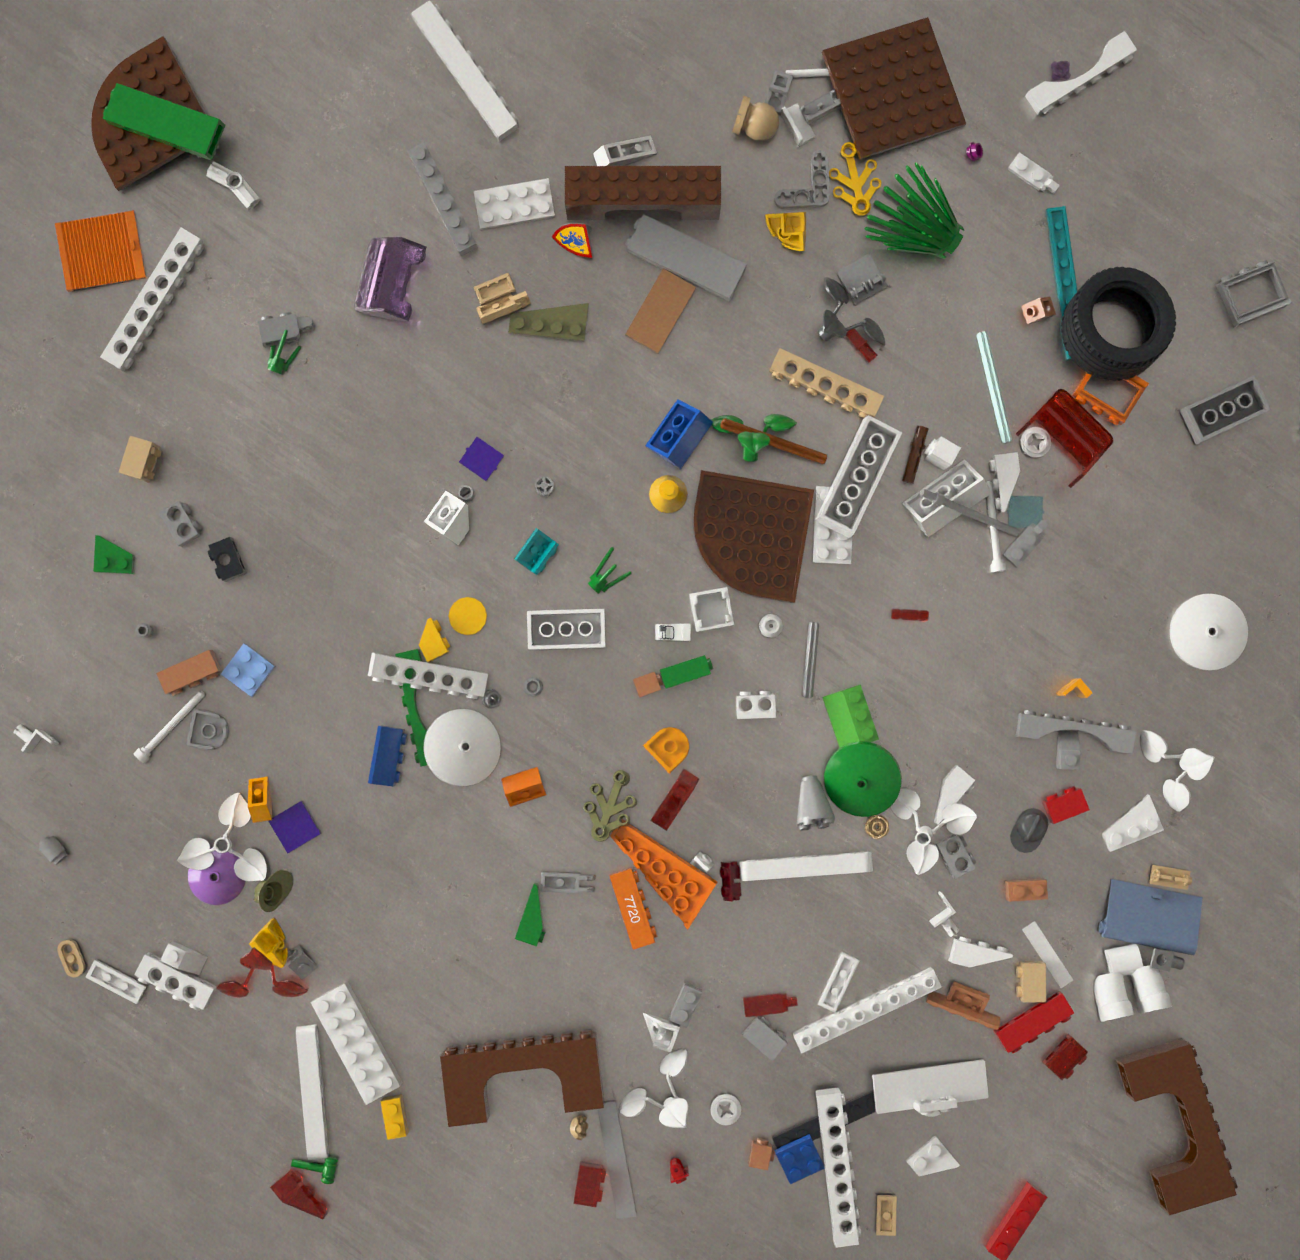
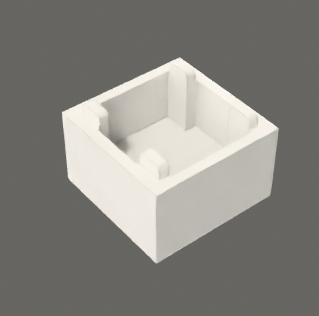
M727 587L689 594L696 633L734 626Z

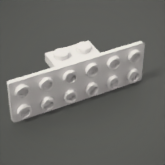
M983 1059L875 1074L872 1076L877 1114L915 1109L922 1115H929L937 1110L949 1112L951 1108H957L958 1102L989 1097L986 1066Z

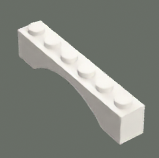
M1124 31L1108 41L1101 58L1088 72L1068 81H1044L1029 90L1025 97L1037 115L1042 112L1046 114L1054 108L1053 105L1056 103L1062 104L1066 102L1072 93L1078 94L1082 92L1088 83L1094 84L1098 82L1104 73L1110 74L1114 72L1120 63L1126 64L1134 58L1133 55L1137 49Z

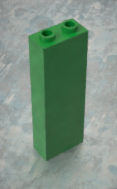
M118 83L112 89L108 106L103 111V119L110 125L211 161L226 126L218 118Z

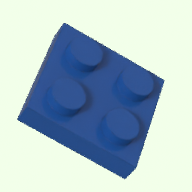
M810 1134L774 1150L790 1184L825 1169Z

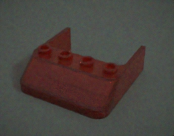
M1058 389L1016 433L1019 436L1034 421H1037L1082 465V470L1068 485L1070 488L1087 474L1113 444L1112 435L1064 389Z

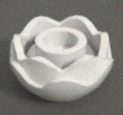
M774 614L765 615L759 622L761 634L770 638L777 637L783 629L780 617Z

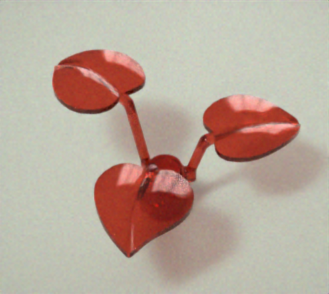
M255 947L240 958V963L251 969L245 982L240 984L236 981H226L216 986V989L225 995L236 998L245 997L249 993V990L245 987L254 970L261 969L271 970L272 982L275 985L272 987V990L278 995L297 997L308 991V989L294 981L282 980L277 982L273 963Z

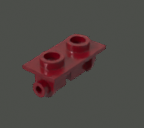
M737 861L730 863L721 862L720 876L722 878L721 895L723 901L733 902L740 900V896H742L741 882L734 883V879H740V865H738Z

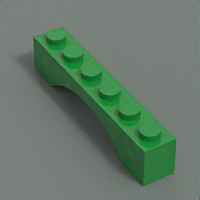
M420 649L395 654L396 657L422 661ZM408 668L405 671V677L411 678L413 670ZM403 683V686H399V688H403L404 696H402L403 706L407 707L409 713L406 715L408 726H411L413 731L410 734L412 745L415 744L417 752H414L416 763H420V767L426 766L428 764L424 756V740L428 730L424 726L417 709V689L411 688L409 683Z

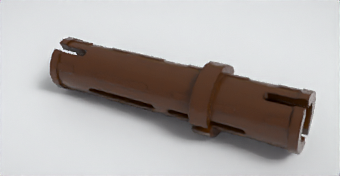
M917 425L913 442L910 444L911 450L902 479L903 482L914 484L921 454L926 447L924 444L929 430L927 427Z

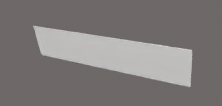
M1034 921L1022 930L1042 961L1046 963V967L1059 987L1063 988L1072 982L1073 978L1036 922Z

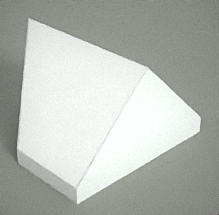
M643 1013L653 1041V1047L671 1052L680 1025L667 1019Z

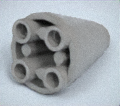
M817 776L803 777L800 787L797 826H799L801 831L809 830L813 826H818V829L828 828L829 824L834 823L835 816Z

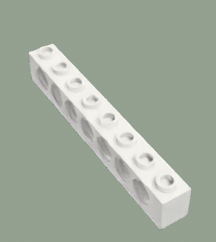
M182 227L179 229L100 356L102 359L122 371L130 368L135 353L140 352L143 347V340L152 333L153 324L162 317L163 308L172 301L173 292L183 283V276L186 271L189 272L193 267L194 258L203 251L204 242ZM183 248H188L187 255L180 256V251ZM178 264L177 271L170 272L171 266ZM164 280H168L167 287L161 289V282ZM157 296L158 302L151 305V298ZM147 312L148 318L145 321H140L141 314ZM137 329L138 334L135 337H130L131 330ZM127 345V346H128L127 351H126L125 353L121 354V353H120V348H121V346Z
M930 967L836 1011V1013H832L792 1032L801 1053H804L925 996L942 986L934 969Z
M839 1088L816 1090L833 1241L836 1248L859 1245L858 1238H861V1229L856 1223V1219H859L858 1207H854V1200H857L856 1189L852 1188V1181H855L854 1171L850 1169L849 1162H852V1153L847 1148V1143H850L849 1131H845V1124H848L847 1113L843 1112L842 1106L846 1105L845 1095L840 1092ZM830 1107L837 1108L834 1114L827 1113ZM839 1126V1130L836 1133L830 1132L831 1127ZM835 1145L842 1146L839 1151H832V1148ZM837 1164L844 1165L843 1169L839 1171L834 1168ZM840 1183L846 1184L843 1189H837V1185ZM842 1202H848L847 1207H839ZM844 1221L851 1222L847 1227L841 1226Z

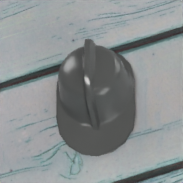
M1031 808L1025 810L1019 816L1011 833V843L1019 852L1029 853L1036 850L1040 845L1049 825L1045 813L1039 809Z

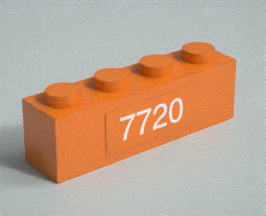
M632 868L610 874L612 886L633 950L655 943L654 938L658 936L655 927H651L649 919H652L649 908H644L643 901L646 899L643 889L639 890L637 882H640L637 871L633 872Z

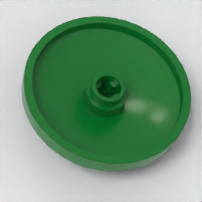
M859 741L842 746L831 756L825 769L824 784L829 798L842 811L854 816L869 817L878 815L893 805L900 793L902 774L898 762L888 750L875 743Z

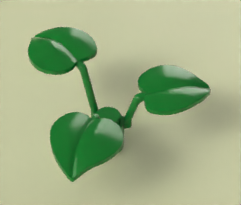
M771 414L764 418V423L767 425L764 427L763 432L766 433L769 428L774 431H785L796 426L797 422L785 415ZM722 415L711 419L713 421L712 427L724 433H731L720 427L721 421L724 418L744 425L740 418L732 415ZM741 432L738 435V440L741 446L744 447L743 459L749 462L757 461L759 451L769 445L770 437L759 432Z

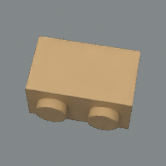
M1019 961V966L1016 967L1017 978H1020V986L1016 988L1017 997H1020L1022 1002H1046V963L1043 961Z

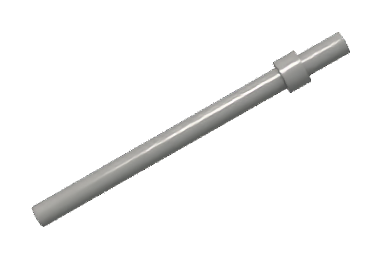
M922 489L920 492V496L932 500V503L938 506H946L1016 537L1020 533L1019 529L949 500L938 492L933 493L926 489Z

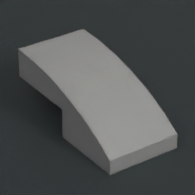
M775 70L765 103L774 107L778 115L781 116V108L784 107L793 76Z

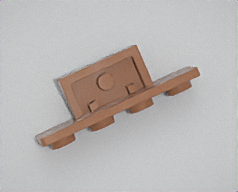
M954 981L947 996L935 991L927 994L926 1002L933 1007L942 1008L951 1014H957L969 1021L983 1024L987 1028L996 1030L1000 1028V1017L984 1011L990 999V995Z

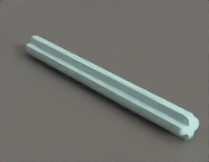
M984 331L977 334V339L1002 443H1008L1012 441V435L988 333Z

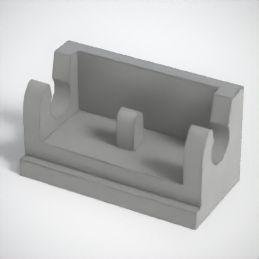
M835 90L800 107V111L807 124L809 123L810 125L841 108L840 99L836 98Z

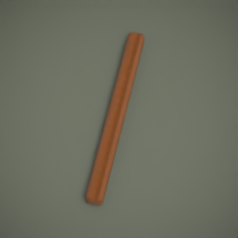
M726 418L721 421L720 427L736 434L741 432L764 433L771 439L770 446L821 464H825L827 460V454Z

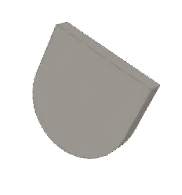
M194 708L186 746L203 750H214L221 747L226 742L229 734L226 720L218 713Z

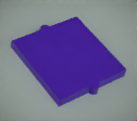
M476 437L470 447L466 448V452L459 463L487 481L493 471L497 470V466L504 455Z

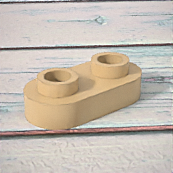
M71 939L62 941L58 945L57 951L66 974L70 977L82 975L86 965L78 944ZM67 946H71V952H68L66 950ZM75 963L79 966L78 970L73 968Z

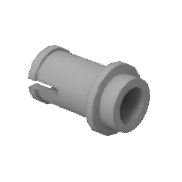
M141 623L136 627V635L140 638H148L153 635V628L146 623Z

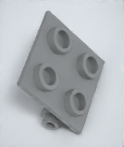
M870 253L836 271L855 305L888 287L885 275L881 274Z

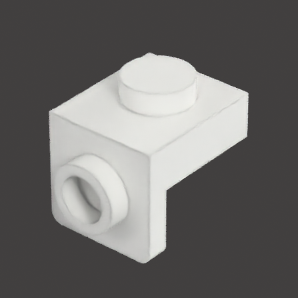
M701 852L690 862V864L705 874L714 866L711 858Z

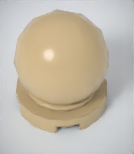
M743 96L738 112L741 115H737L732 133L740 134V131L744 130L747 136L754 140L764 141L771 138L779 128V115L775 108L762 102L752 104L750 103V97Z

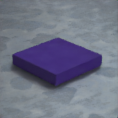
M303 801L298 802L268 821L287 854L322 834Z

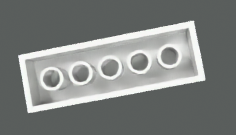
M869 415L863 419L815 521L848 538L854 535L902 432Z
M348 981L311 1001L316 1014L366 1105L401 1086L403 1082Z

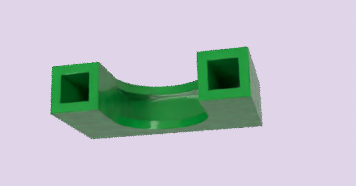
M704 655L660 669L665 689L710 675L713 666L711 659H706Z

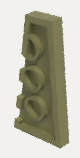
M589 303L511 313L508 332L510 334L584 342Z

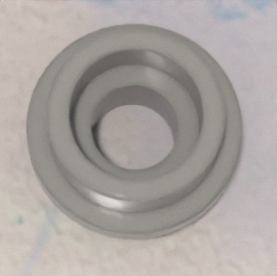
M535 677L528 678L523 685L525 693L529 696L539 695L543 688L542 682ZM532 683L537 685L534 691L530 690L529 687Z
M493 689L485 691L484 697H482V703L487 708L497 707L501 700L499 693Z

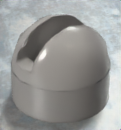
M464 485L458 490V495L461 500L468 502L474 498V491L470 486Z

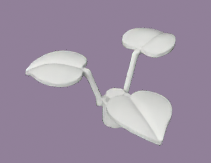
M1147 730L1141 733V750L1149 761L1156 763L1161 761L1162 757L1164 759H1181L1179 764L1185 771L1176 779V782L1172 779L1165 781L1163 795L1171 808L1179 812L1189 805L1191 794L1187 786L1180 783V780L1187 773L1194 780L1203 779L1211 770L1215 757L1196 748H1189L1180 755H1166L1168 746L1161 736Z
M901 788L891 809L901 819H909L912 813L914 815L915 829L918 832L915 836L916 841L909 844L906 854L915 873L920 875L931 869L939 857L937 846L930 843L933 834L946 823L947 829L951 833L956 835L964 834L971 829L977 814L966 805L954 803L943 809L942 816L945 820L934 829L928 826L920 827L918 814L915 811L920 807V797L911 789Z
M235 793L228 797L219 809V821L224 825H230L223 837L216 839L214 847L211 849L209 842L205 839L194 838L185 845L177 861L187 868L203 870L210 867L214 862V856L211 852L215 850L219 853L229 852L240 858L234 864L235 873L240 879L244 881L264 880L267 875V864L265 858L258 850L249 848L245 850L242 856L231 849L232 842L228 835L233 825L243 827L249 822L251 817L248 803L240 793Z
M687 1050L673 1051L666 1055L660 1063V1072L666 1075L673 1098H667L664 1101V1105H661L646 1097L647 1091L645 1089L637 1088L630 1091L623 1098L619 1107V1113L626 1117H635L645 1109L646 1102H650L662 1109L659 1120L663 1125L672 1128H686L689 1110L688 1102L676 1095L670 1077H676L684 1070L688 1057Z

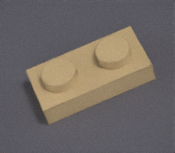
M877 1195L876 1235L896 1236V1195Z

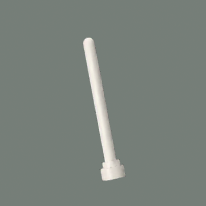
M987 481L986 484L991 493L986 497L988 516L997 520L993 484L991 481ZM990 526L994 559L990 565L991 573L1007 571L1006 563L1001 559L998 529Z
M199 691L145 747L138 748L133 754L145 764L150 759V752L204 698L205 693Z

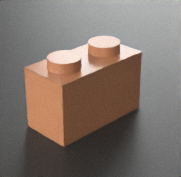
M1044 878L1004 880L1005 896L1009 902L1048 899L1047 880Z

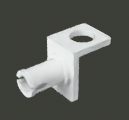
M22 724L16 727L19 731L14 730V734L26 742L21 749L23 752L32 753L42 738L50 744L59 745L57 740L43 730L35 729L32 733Z
M939 891L938 894L947 908L929 922L934 927L941 924L948 933V936L951 937L955 935L951 928L956 934L959 932V928L951 919V916L956 912L946 897Z

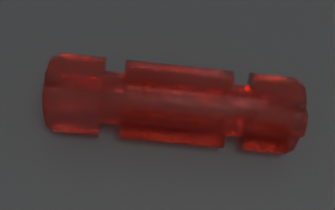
M892 609L891 618L927 621L929 619V611L920 610L919 612L918 610Z

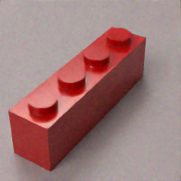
M1058 991L1046 998V1002L1036 1004L1000 1026L999 1030L995 1029L993 1031L1005 1051L1015 1053L1022 1048L1021 1045L1026 1042L1032 1043L1039 1038L1038 1035L1041 1033H1048L1055 1029L1054 1025L1059 1022L1065 1023L1069 1021L1074 1011L1063 993Z
M1026 1183L985 1245L988 1252L1000 1260H1007L1048 1198L1044 1192L1031 1183Z

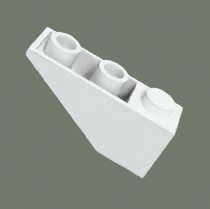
M1018 452L994 455L992 460H990L991 472L994 471L995 479H992L993 490L997 492L995 508L996 510L999 509V514L1005 512L1020 473Z
M955 765L942 781L934 823L937 825L945 820L942 816L943 809L950 804H960L962 802L960 798L964 793L968 794L974 788L973 783L975 780L958 765Z
M960 936L959 939L954 938L948 961L966 967H974L1012 958L1013 954L1008 952V948L997 946V949L989 947V943L979 941L978 944L971 943V939Z

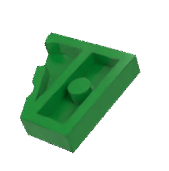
M95 535L93 572L133 574L134 555L103 537Z

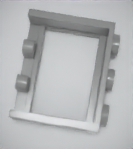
M1267 260L1256 264L1257 268L1252 270L1249 267L1240 270L1238 272L1239 275L1232 277V274L1221 278V282L1216 285L1233 327L1256 319L1261 315L1271 313L1281 307L1284 308L1292 303L1274 264L1275 261L1269 263ZM1268 271L1279 299L1239 314L1228 286Z

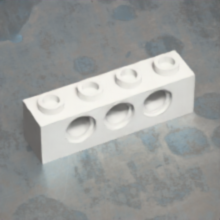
M150 952L144 955L134 974L139 977L138 980L140 982L155 985L156 990L172 994V997L177 1001L183 1002L184 1000L190 1003L189 1006L195 1010L200 1011V1009L204 1010L207 1008L217 986L189 972L176 969L161 962L160 957ZM155 969L161 971V979H157L154 976ZM172 978H176L179 981L178 988L172 986ZM189 987L196 989V996H191L188 993Z

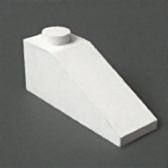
M650 135L603 145L593 155L597 166H623L655 155L657 151Z

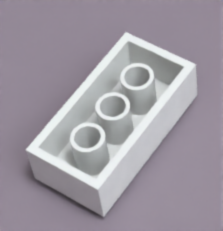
M605 609L527 611L528 650L606 648Z

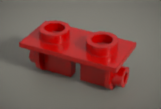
M673 1158L670 1161V1182L679 1184L687 1180L689 1168L688 1166L683 1167L679 1158Z

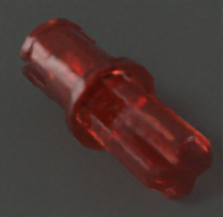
M855 328L846 333L847 338L856 347L855 350H859L868 363L878 356L867 343L868 340H864Z

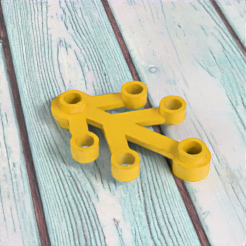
M846 142L842 145L841 155L846 158L851 179L840 173L837 168L829 170V179L832 181L837 180L854 190L855 197L844 192L841 186L834 188L833 197L848 202L852 205V210L856 215L864 216L870 212L871 197L881 187V180L873 178L870 181L869 189L863 196L861 188L871 172L876 170L877 162L873 159L868 160L865 164V169L859 177L854 160L856 154L855 145L851 142ZM850 149L852 153L848 155L845 153V150ZM868 163H873L875 167L870 169ZM831 172H837L838 176L832 177ZM877 181L879 183V186L874 187L872 185V182ZM841 190L842 194L838 196L835 194V191ZM863 204L865 208L860 210L858 205Z

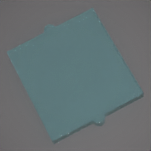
M1011 496L1009 510H1007L1008 525L1014 528H1026L1032 523L1037 525L1042 519V514H1044L1043 497Z

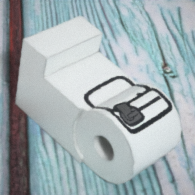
M655 624V640L690 642L691 624Z

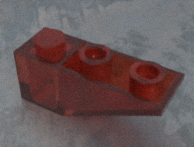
M683 769L650 821L667 831L700 779Z
M290 1169L270 1187L282 1203L320 1219H324L328 1214L326 1206L323 1202L317 1201L314 1197V1191L309 1186L306 1187L303 1184V1179L297 1171Z

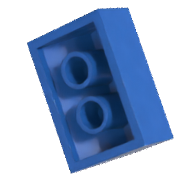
M677 399L645 446L667 462L681 469L713 421L700 410Z
M383 725L378 726L368 780L369 784L393 787L396 783H399L401 772L398 771V768L404 759V753L401 752L402 745H406L407 742L405 729Z

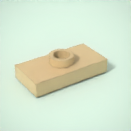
M509 273L474 287L481 305L516 292Z

